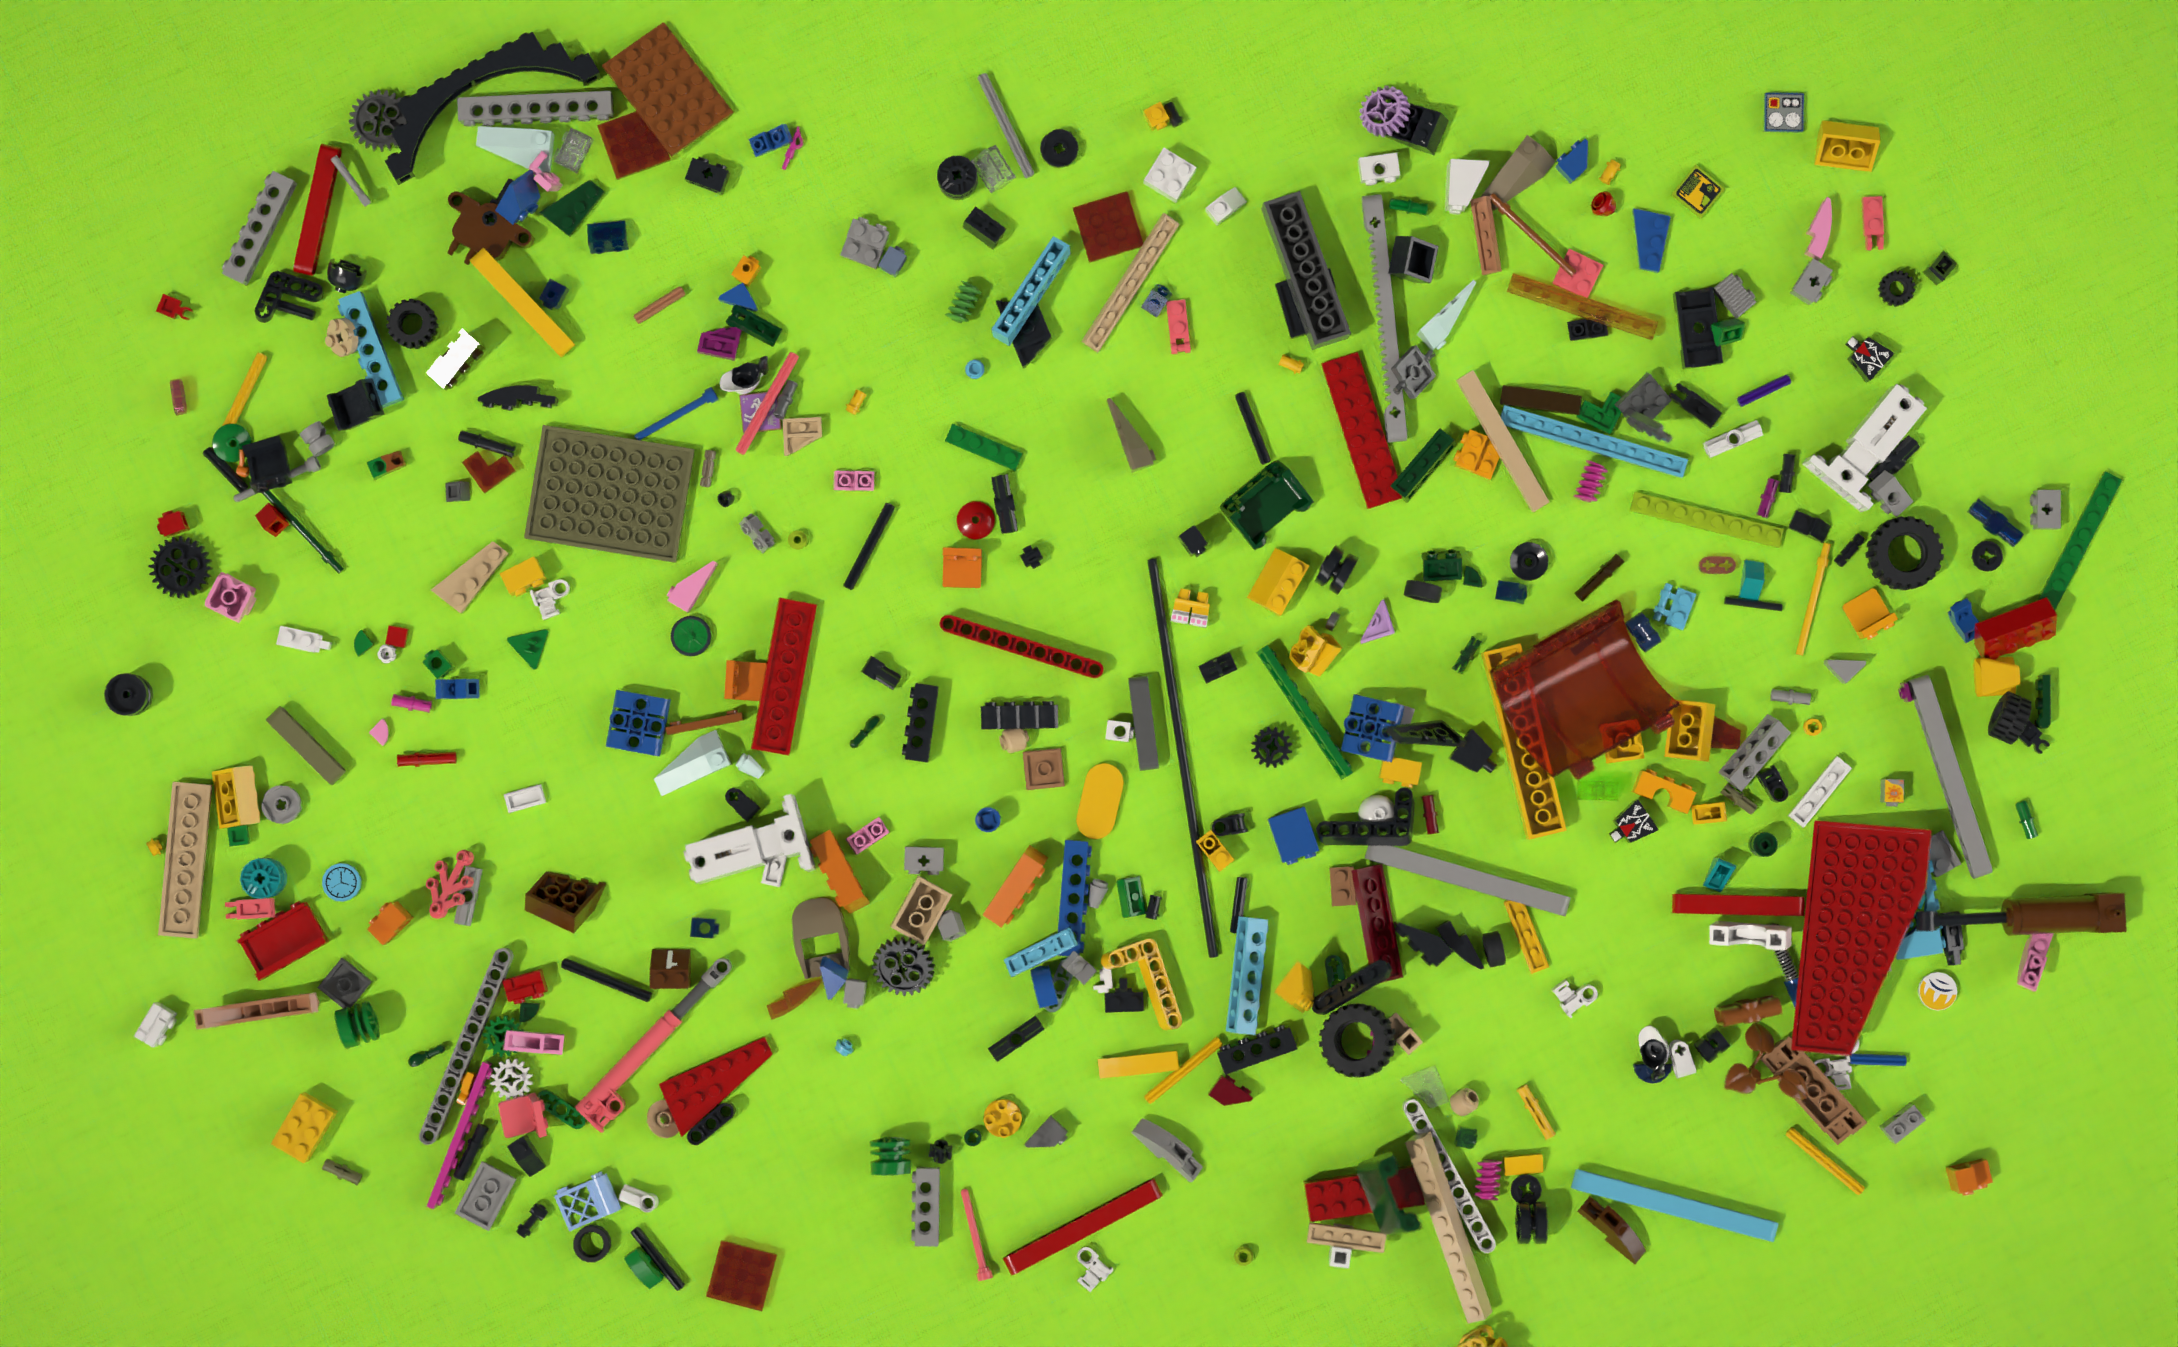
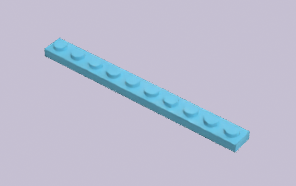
M1506 405L1503 406L1500 416L1506 427L1679 478H1683L1688 459Z

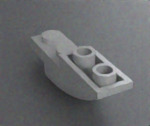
M1142 1118L1131 1132L1158 1159L1161 1157L1165 1158L1189 1182L1194 1181L1203 1168L1191 1156L1193 1151L1158 1125Z

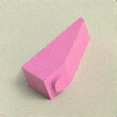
M712 561L679 582L675 587L672 586L667 594L669 597L667 601L689 613L718 563Z

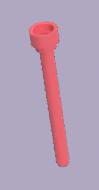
M962 1189L961 1196L979 1269H977L978 1273H976L978 1281L993 1278L992 1271L989 1270V1266H986L969 1192L967 1189Z

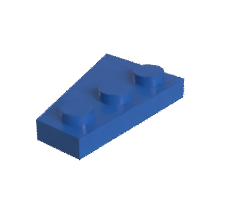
M1633 208L1639 269L1659 273L1671 216Z

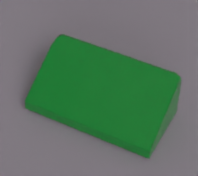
M1732 318L1712 323L1711 328L1715 345L1722 346L1741 341L1745 322Z
M1140 876L1117 880L1122 917L1128 918L1144 915L1145 905Z

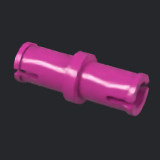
M393 694L391 706L408 708V711L419 710L430 713L432 701L417 699L415 696L406 697Z

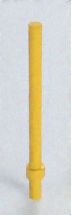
M1823 543L1821 555L1817 559L1816 565L1818 567L1796 650L1797 655L1803 656L1825 567H1828L1829 563L1828 555L1831 544Z

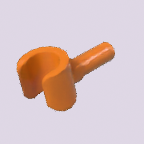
M240 449V462L236 473L239 476L246 477L250 471L249 467L244 466L245 454L243 449Z

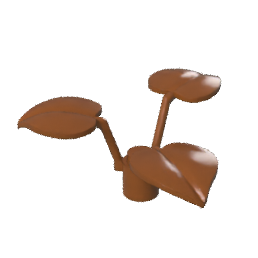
M1753 1023L1745 1033V1041L1752 1050L1759 1051V1054L1749 1068L1741 1063L1732 1065L1726 1075L1724 1088L1749 1094L1755 1090L1756 1083L1760 1085L1764 1082L1780 1079L1778 1086L1784 1094L1798 1100L1807 1099L1806 1083L1797 1071L1788 1069L1783 1072V1076L1777 1075L1760 1079L1761 1074L1754 1067L1762 1057L1763 1052L1769 1054L1773 1051L1774 1039L1765 1027Z

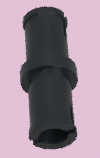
M1783 454L1779 492L1792 493L1796 455Z

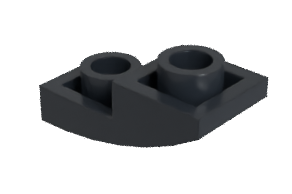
M1605 317L1567 322L1570 341L1608 336Z

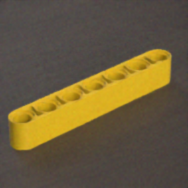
M484 248L469 260L561 358L575 346L574 342Z

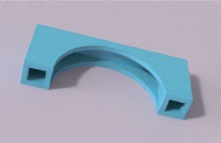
M1930 860L1927 887L1924 893V897H1926L1924 911L1937 912V910H1940L1938 898L1935 899L1934 891H1937L1935 879L1932 880L1931 872H1934L1932 860ZM1915 926L1905 935L1895 959L1900 960L1943 953V948H1946L1944 936L1941 937L1940 929H1943V926H1940L1936 931H1917Z

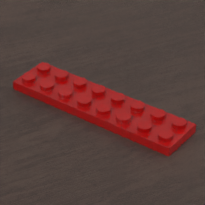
M1358 352L1321 363L1367 509L1402 499L1390 487L1398 476Z
M778 598L751 749L788 756L790 754L816 614V604Z

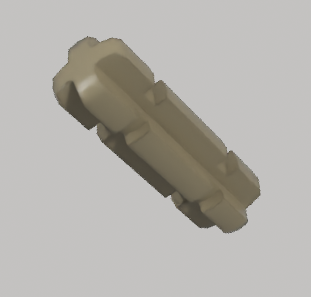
M713 450L705 451L704 457L706 459L703 462L702 468L703 478L700 481V486L709 488L711 486L710 477L713 474V459L716 456V452Z

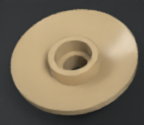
M659 1100L653 1103L647 1112V1123L650 1130L661 1138L675 1136L679 1130L666 1100ZM660 1117L663 1118L664 1123L660 1121Z

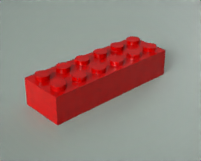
M1413 1165L1398 1167L1397 1173L1387 1179L1398 1209L1425 1205L1424 1196ZM1357 1173L1303 1181L1310 1222L1373 1213Z

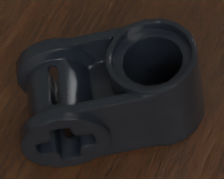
M1771 765L1770 769L1765 772L1756 774L1759 783L1771 801L1778 803L1787 799L1788 789L1774 765ZM1776 788L1781 789L1783 793L1781 799H1777L1774 796Z
M730 788L725 794L726 801L746 822H749L761 809L738 788ZM737 791L739 793L737 796L739 798L738 801H730L731 796L729 793Z
M1245 813L1216 819L1210 825V830L1216 836L1249 832L1245 826ZM1217 822L1224 824V831L1222 833H1217L1214 829Z

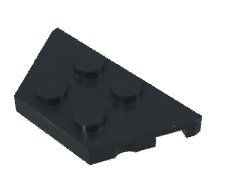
M995 301L1000 314H1002L1009 302ZM1038 304L1012 342L1023 369L1028 366L1052 339Z

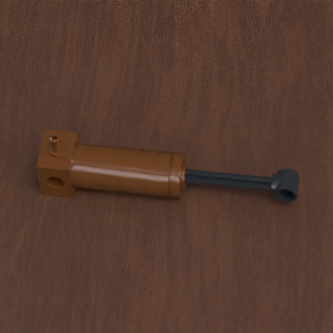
M2085 893L2079 896L2005 899L2001 912L1939 915L1936 911L1916 912L1917 931H1936L1940 926L2002 923L2003 929L2008 936L2074 932H2127L2125 893Z

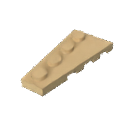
M492 541L432 588L431 591L462 614L509 553Z

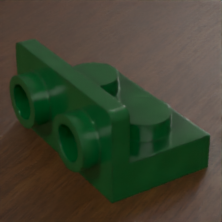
M1449 549L1445 552L1430 550L1422 553L1423 581L1462 580V557L1460 551Z

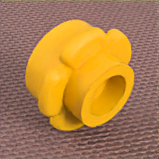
M151 838V841L146 843L153 856L161 855L160 851L163 848L158 839L154 841Z

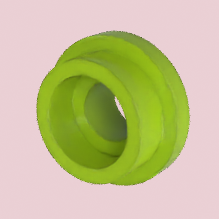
M793 531L788 537V543L793 549L800 550L806 546L807 536L802 531ZM797 536L801 538V542L798 544L794 542V538Z
M1241 1246L1236 1249L1234 1259L1237 1264L1247 1266L1253 1260V1252L1250 1248ZM1245 1252L1247 1258L1241 1259L1240 1254Z

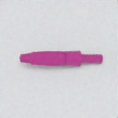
M797 126L792 139L793 142H791L784 156L786 158L781 168L783 170L787 169L790 159H793L795 150L803 146L799 126ZM799 137L800 144L796 145V139Z

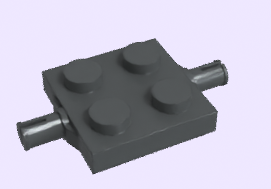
M1417 345L1411 346L1394 364L1391 370L1399 382L1393 388L1395 394L1399 395L1404 389L1410 399H1415L1436 377L1429 363L1435 356L1434 351L1429 350L1424 355Z

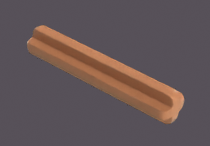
M678 286L634 314L636 322L638 324L644 322L685 296L684 290L681 286Z

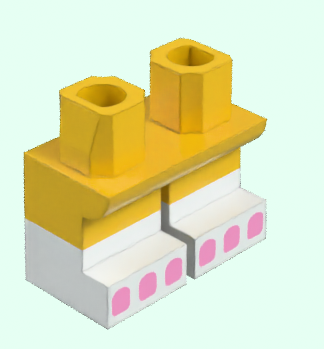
M1181 588L1178 598H1175L1170 621L1188 624L1190 608H1192L1189 625L1206 628L1210 606L1208 604V593L1198 592L1197 601L1195 602L1189 600L1191 590Z

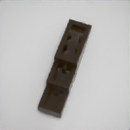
M1503 385L1500 404L1541 410L1543 412L1580 415L1582 396Z

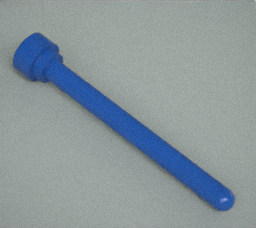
M712 387L704 390L703 396L636 433L635 439L641 440L706 402L708 404L718 401L719 399Z

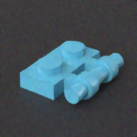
M1666 583L1664 589H1661L1659 594L1661 596L1659 603L1654 608L1653 620L1660 621L1662 615L1667 616L1664 624L1684 630L1696 594L1681 588H1677L1676 593L1673 594L1671 593L1673 585ZM1667 600H1673L1670 609H1664Z

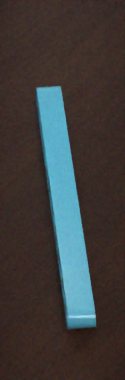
M1579 1169L1575 1170L1571 1188L1771 1242L1775 1240L1779 1225L1777 1222Z

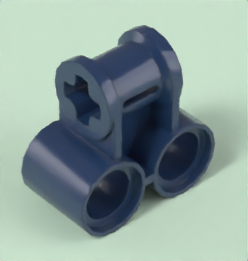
M1642 612L1625 622L1628 631L1636 638L1637 644L1645 653L1661 643L1658 632L1651 627L1649 619Z

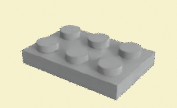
M482 1161L455 1214L489 1231L516 1178Z

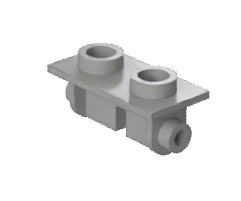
M751 513L739 523L744 534L749 535L754 547L762 553L768 547L770 548L775 544L774 538L767 529L762 532L759 531L764 525L756 515Z

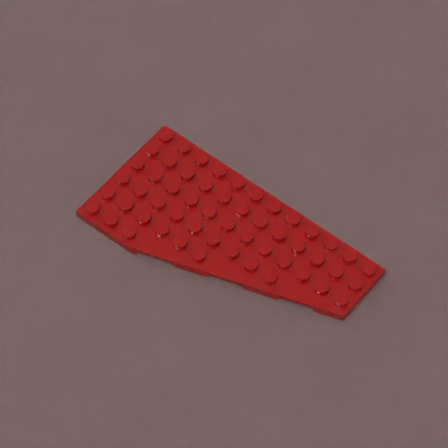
M1814 821L1791 1050L1851 1056L1925 893L1932 836L1931 830Z

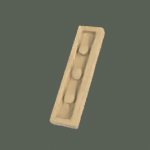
M1309 1222L1307 1243L1384 1253L1386 1235L1382 1232Z

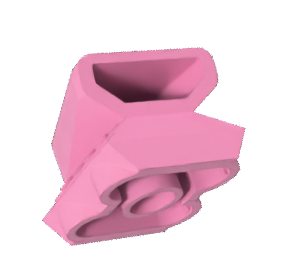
M221 572L205 600V607L239 623L245 615H249L256 601L254 597L256 588L232 577L228 573Z

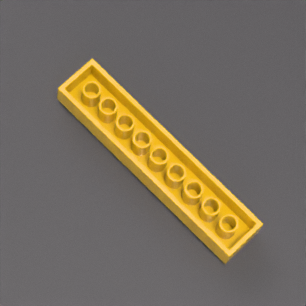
M1521 643L1483 652L1481 655L1526 839L1530 840L1567 831Z

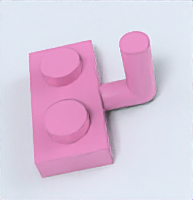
M541 151L529 166V170L533 171L535 175L533 179L547 192L559 191L563 186L559 182L560 178L552 172L543 173L538 168L548 156L545 152Z

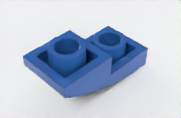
M781 124L768 132H762L750 138L749 142L755 157H759L793 142L787 124Z

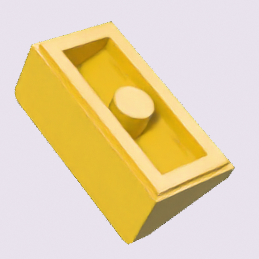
M1543 1154L1504 1156L1505 1176L1543 1173Z

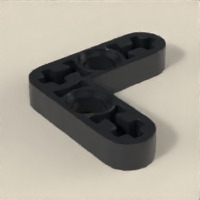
M275 271L270 274L255 307V316L259 322H269L276 311L283 293L310 302H318L323 298V289L318 283L281 271ZM281 278V281L276 284L274 280ZM294 283H299L301 285V288L299 290H293L291 289V285ZM314 290H317L318 293H315L314 295H311V292H314ZM269 293L276 295V298L271 301L265 297ZM265 305H267V314L265 313L261 316L260 312H264Z

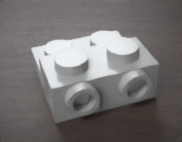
M858 217V220L853 218L840 256L877 269L890 233L886 231L887 227L881 224L872 226L868 224L869 220Z

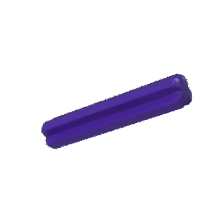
M1784 375L1738 397L1737 402L1740 407H1743L1791 384L1790 377Z

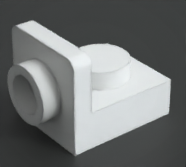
M1103 967L1099 971L1100 981H1104V984L1093 985V990H1098V993L1109 992V988H1113L1111 969L1108 970Z

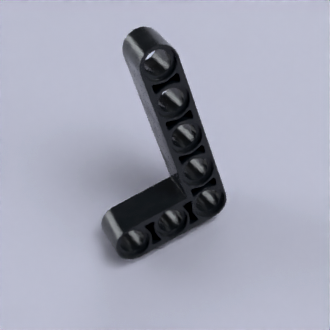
M1406 787L1397 790L1393 822L1323 821L1316 828L1319 841L1324 845L1405 846L1410 844L1413 836L1415 808L1412 791ZM1403 798H1409L1406 801H1401ZM1402 815H1408L1405 818H1400ZM1324 832H1330L1327 835H1322ZM1343 832H1349L1346 835H1341ZM1363 832H1368L1366 835H1360ZM1382 832H1387L1385 835H1380ZM1401 832H1406L1405 835H1399Z

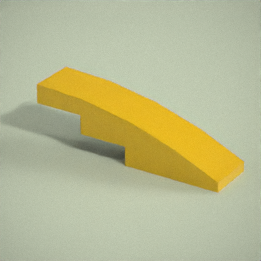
M1177 1051L1097 1059L1100 1078L1179 1070Z

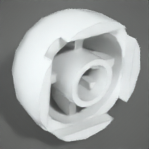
M1371 795L1364 799L1358 810L1359 821L1393 822L1395 805L1386 796Z

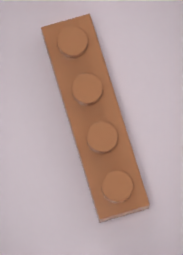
M1490 196L1472 199L1470 202L1482 275L1501 272Z

